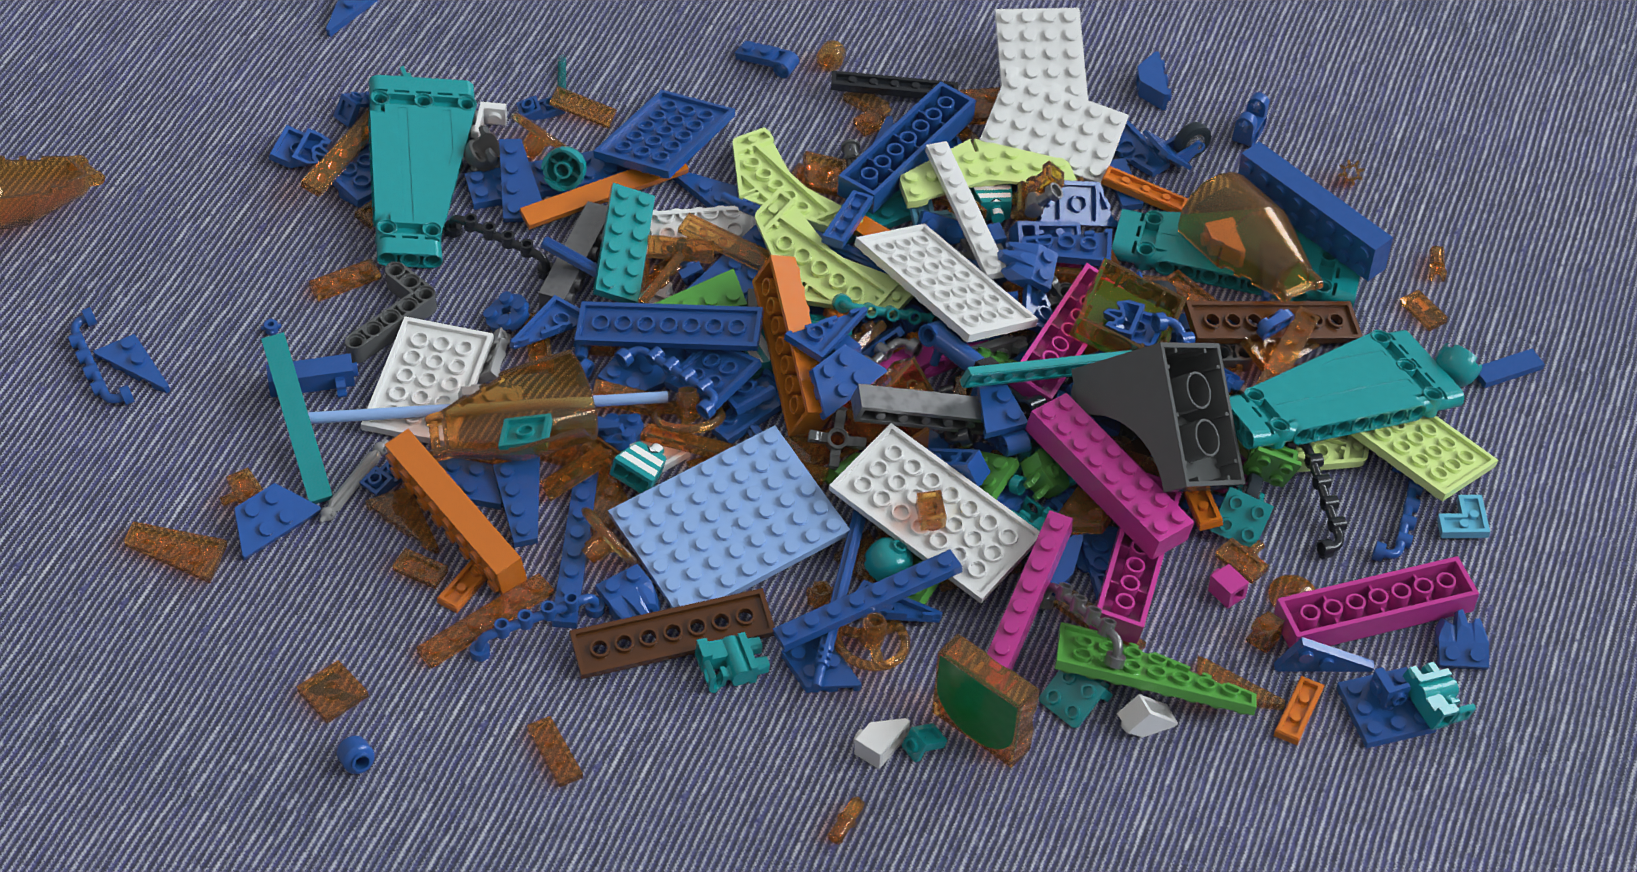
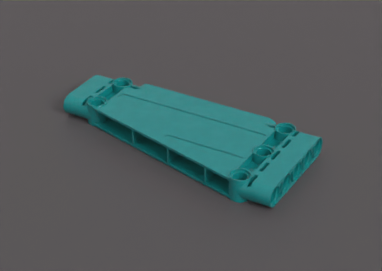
M374 75L368 81V133L373 227L376 228L377 262L383 266L391 262H400L406 267L437 268L443 263L441 238L444 224L448 216L464 158V150L467 146L477 106L474 97V85L466 80Z
M1122 209L1111 248L1119 261L1133 263L1139 270L1146 271L1155 268L1162 275L1261 296L1259 244L1261 240L1303 247L1301 256L1272 296V298L1284 301H1351L1352 307H1354L1360 276L1277 215L1161 212L1155 210L1141 213ZM1225 220L1233 221L1246 250L1243 267H1237L1210 255L1207 246H1204L1202 242V234L1205 233L1206 223Z
M1374 330L1367 335L1253 387L1246 388L1244 394L1229 396L1237 439L1248 450L1265 446L1281 449L1284 447L1285 442L1293 441L1296 445H1302L1414 422L1423 416L1433 418L1437 415L1438 411L1460 407L1464 403L1462 389L1407 330L1389 333L1383 330Z

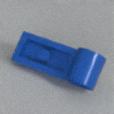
M744 41L735 51L737 60L773 67L774 73L780 78H787L800 63L799 57L792 51L752 41Z

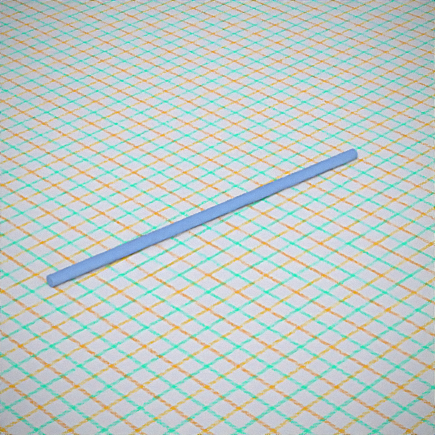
M668 391L308 412L311 424L657 404L668 403Z

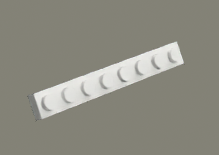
M947 141L926 145L925 152L981 271L990 279L1005 277L1001 269L1005 268L1006 265L998 260L997 252L999 250Z

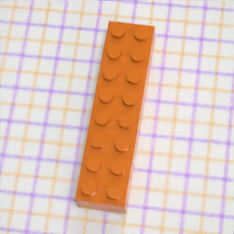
M770 255L752 280L758 307H763L764 310L762 325L788 436L808 438L810 430L820 431L834 413L824 420L820 417L822 412L820 401L815 398L814 385L809 375V371L820 362L784 340L786 332L791 330L794 333L803 330L805 325L811 324L810 309L806 302L805 288L801 282L800 268L797 266L796 258Z
M409 429L385 444L388 453L385 457L392 466L390 471L397 480L401 478L404 481L403 485L406 491L411 496L413 494L416 495L418 498L417 502L423 511L426 512L428 510L432 514L431 518L438 528L442 526L446 530L445 535L452 544L456 542L459 545V551L466 560L471 559L474 561L473 567L481 577L484 574L488 579L487 584L494 593L499 592L503 598H506L528 582L521 557Z

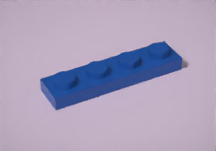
M853 190L822 235L821 243L843 249L873 204L874 196Z

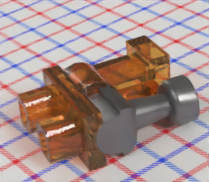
M1047 161L1042 165V172L1036 176L1028 177L1026 182L1023 180L1019 182L1017 192L1012 195V202L1017 207L1011 211V217L1015 221H1024L1026 219L1028 221H1036L1037 217L1043 214L1044 205L1050 200L1056 202L1063 197L1061 188L1064 187V171L1052 162Z

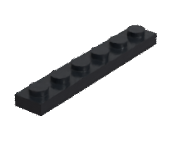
M835 70L831 72V90L839 92L922 99L939 82H943L958 90V82Z

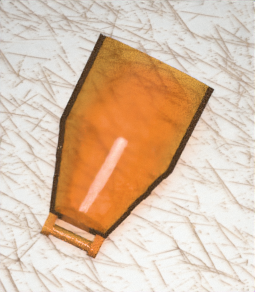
M84 155L41 156V160H27V156H19V160H5V156H0V231L30 225L85 195L88 187L103 184L105 175L101 171H96L88 163V159Z
M1235 172L1218 174L1203 182L1191 194L1182 209L1178 231L1215 266L1221 269L1226 267L1234 271L1235 276L1239 278L1244 276L1252 280L1251 284L1275 295L1283 303L1290 301L1294 296L1312 289L1319 290L1323 288V280L1312 270V266L1289 217L1244 175Z
M571 349L503 370L498 374V378L488 384L483 383L479 386L480 389L470 396L464 395L443 410L425 417L426 426L429 427L431 451L429 453L437 462L450 458L527 461L592 441L597 438L599 430L597 411L588 379ZM551 413L553 423L550 437L516 448H509V450H499L498 444L505 418ZM442 425L443 427V436L445 446L442 447L440 445L438 426Z

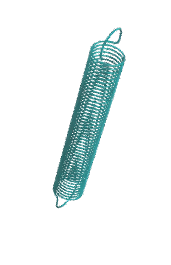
M558 57L557 93H564L566 95V58L563 60L561 59L563 57Z

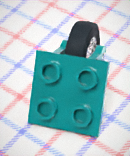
M1250 473L1244 485L1236 486L1235 489L1229 486L1219 508L1223 519V526L1211 528L1210 531L1252 550L1255 549L1274 506L1264 502L1265 494L1260 492L1263 485V478L1261 476Z

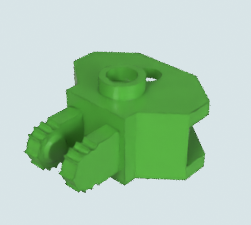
M1042 448L1037 449L1032 456H1026L1020 462L1024 477L1027 478L1023 485L1026 489L1029 488L1034 492L1032 497L1035 500L1041 497L1048 499L1055 497L1070 485L1066 471Z

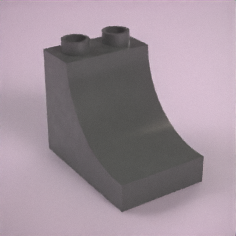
M1160 342L1071 369L1074 382L1071 389L1072 399L1089 416H1106L1115 419L1135 432L1154 458L1162 480L1164 493L1225 490L1229 486L1236 487L1245 484L1219 343Z

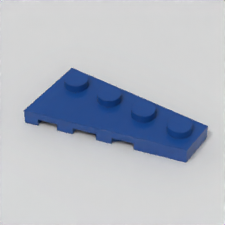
M499 139L503 222H524L520 214V208L542 201L522 139Z

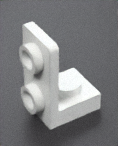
M480 102L479 110H475L474 123L476 124L471 127V138L476 139L481 136L478 129L481 125H506V104Z

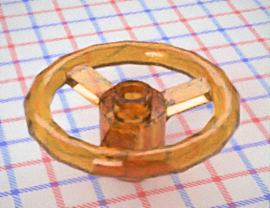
M518 112L512 113V119L529 131L522 142L527 156L534 160L536 156L539 157L545 147L552 146L553 148H558L560 146H567Z
M686 386L678 389L676 400L656 407L651 413L652 423L661 430L679 434H694L710 431L720 426L725 420L726 415L724 409L720 407L716 410V414H714L716 417L714 419L699 424H692L700 417L696 410V405L700 402V395L695 387ZM662 414H675L682 422L681 424H674L664 421L660 417Z
M583 507L581 510L582 515L596 531L584 543L585 546L581 549L583 553L594 564L598 560L602 561L609 553L614 552L628 565L638 564L635 555L592 509Z
M870 613L865 618L857 619H863L861 628L847 626L848 624L839 627L834 645L836 652L847 663L859 669L874 672L890 670L901 664L909 654L911 639L907 629L899 620H886L879 613ZM896 631L901 641L900 649L895 656L888 660H883L881 646L884 643L885 636ZM842 636L859 639L862 646L870 649L872 661L863 660L853 655L845 647Z

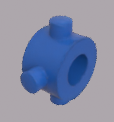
M274 319L266 320L264 326H261V330H265V333L270 336L277 334L279 329L282 328L281 324H278Z

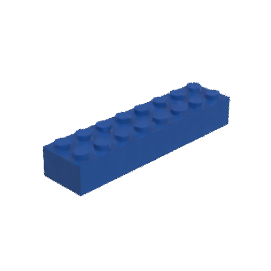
M939 82L838 175L837 195L847 200L851 192L855 190L874 196L873 204L868 212L874 214L900 189L899 182L902 174L929 161L925 152L926 145L945 141L949 143L974 119L976 100L943 82Z
M1260 141L1241 153L1236 186L1366 281L1371 280L1386 269L1393 241L1391 235Z

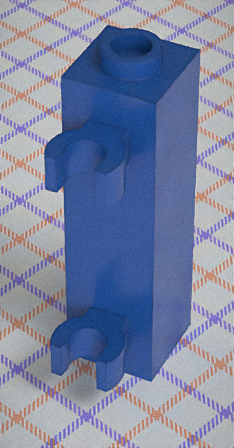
M351 353L293 361L302 393L337 389L338 398L347 397L346 387L355 386L354 376H359L357 362L352 363ZM266 365L271 398L278 397L269 365Z

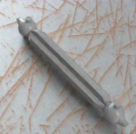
M387 439L374 445L373 451H370L332 496L328 507H324L319 513L321 516L320 523L334 518L336 511H339L360 486L359 482L379 463L380 456L387 453L385 444L389 442Z

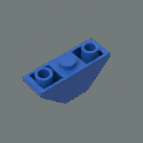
M1155 51L1137 66L1135 84L1138 97L1161 110H1166L1168 101H1171V89L1167 88L1168 75L1164 74L1165 62L1161 60L1159 51Z

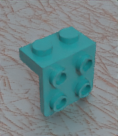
M1059 670L1039 696V701L1071 727L1078 728L1101 698L1108 703L1113 694L1107 690L1110 685L1101 679H1089L1084 675L1068 674Z

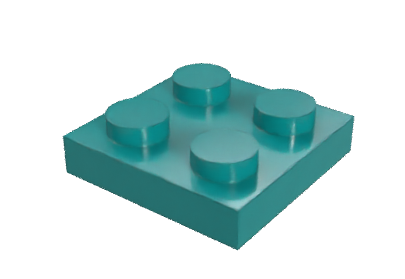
M551 413L505 418L498 444L500 454H515L521 451L547 449L553 423Z

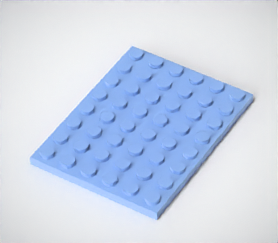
M775 425L608 510L609 517L670 608L741 593L847 537V533L850 530Z

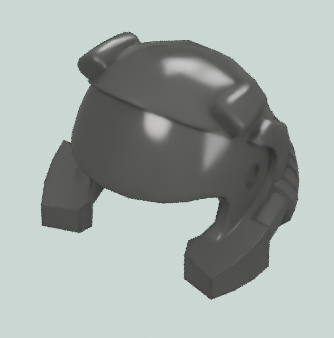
M481 125L478 128L481 136L470 140L463 154L465 161L471 166L470 170L472 172L500 168L499 142L495 134L490 132L487 126Z

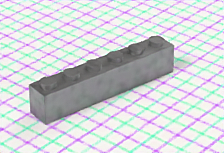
M587 201L564 245L592 261L597 260L601 247L607 206ZM557 257L539 291V308H542L554 295L574 304L577 291H581L584 278L589 274Z
M858 384L851 397L855 422L884 425L892 423L895 426L923 429L928 427L932 430L958 432V429L969 427L972 434L983 435L984 426L981 421V405L978 401V396Z

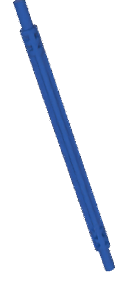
M723 192L721 195L722 201L738 207L739 211L755 217L756 211L761 207L759 204L745 198H737L726 192ZM815 230V231L819 234V236L822 238V235H823L824 233ZM846 244L843 249L827 245L842 257L886 273L858 248Z
M853 509L849 525L850 530L847 533L830 603L846 596L848 593L866 517ZM839 628L821 636L814 663L815 673L811 685L814 690H820L822 687L825 671L829 669Z

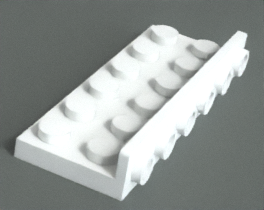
M722 205L710 208L695 207L693 209L676 208L667 211L653 210L646 259L671 257L667 246L684 237H687L695 255L726 253L756 224L755 217L739 211V208L736 206Z

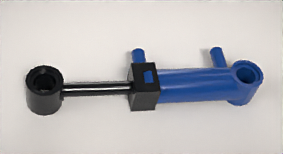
M942 320L924 324L919 329L918 336L920 342L926 347L933 346L935 348L929 362L934 367L938 366L942 354L964 371L968 367L1000 364L991 356L985 358L953 334L951 329ZM1008 385L1027 420H1029L1032 410L1047 403L1046 399L1041 395L1024 397ZM973 387L971 396L977 393V387Z

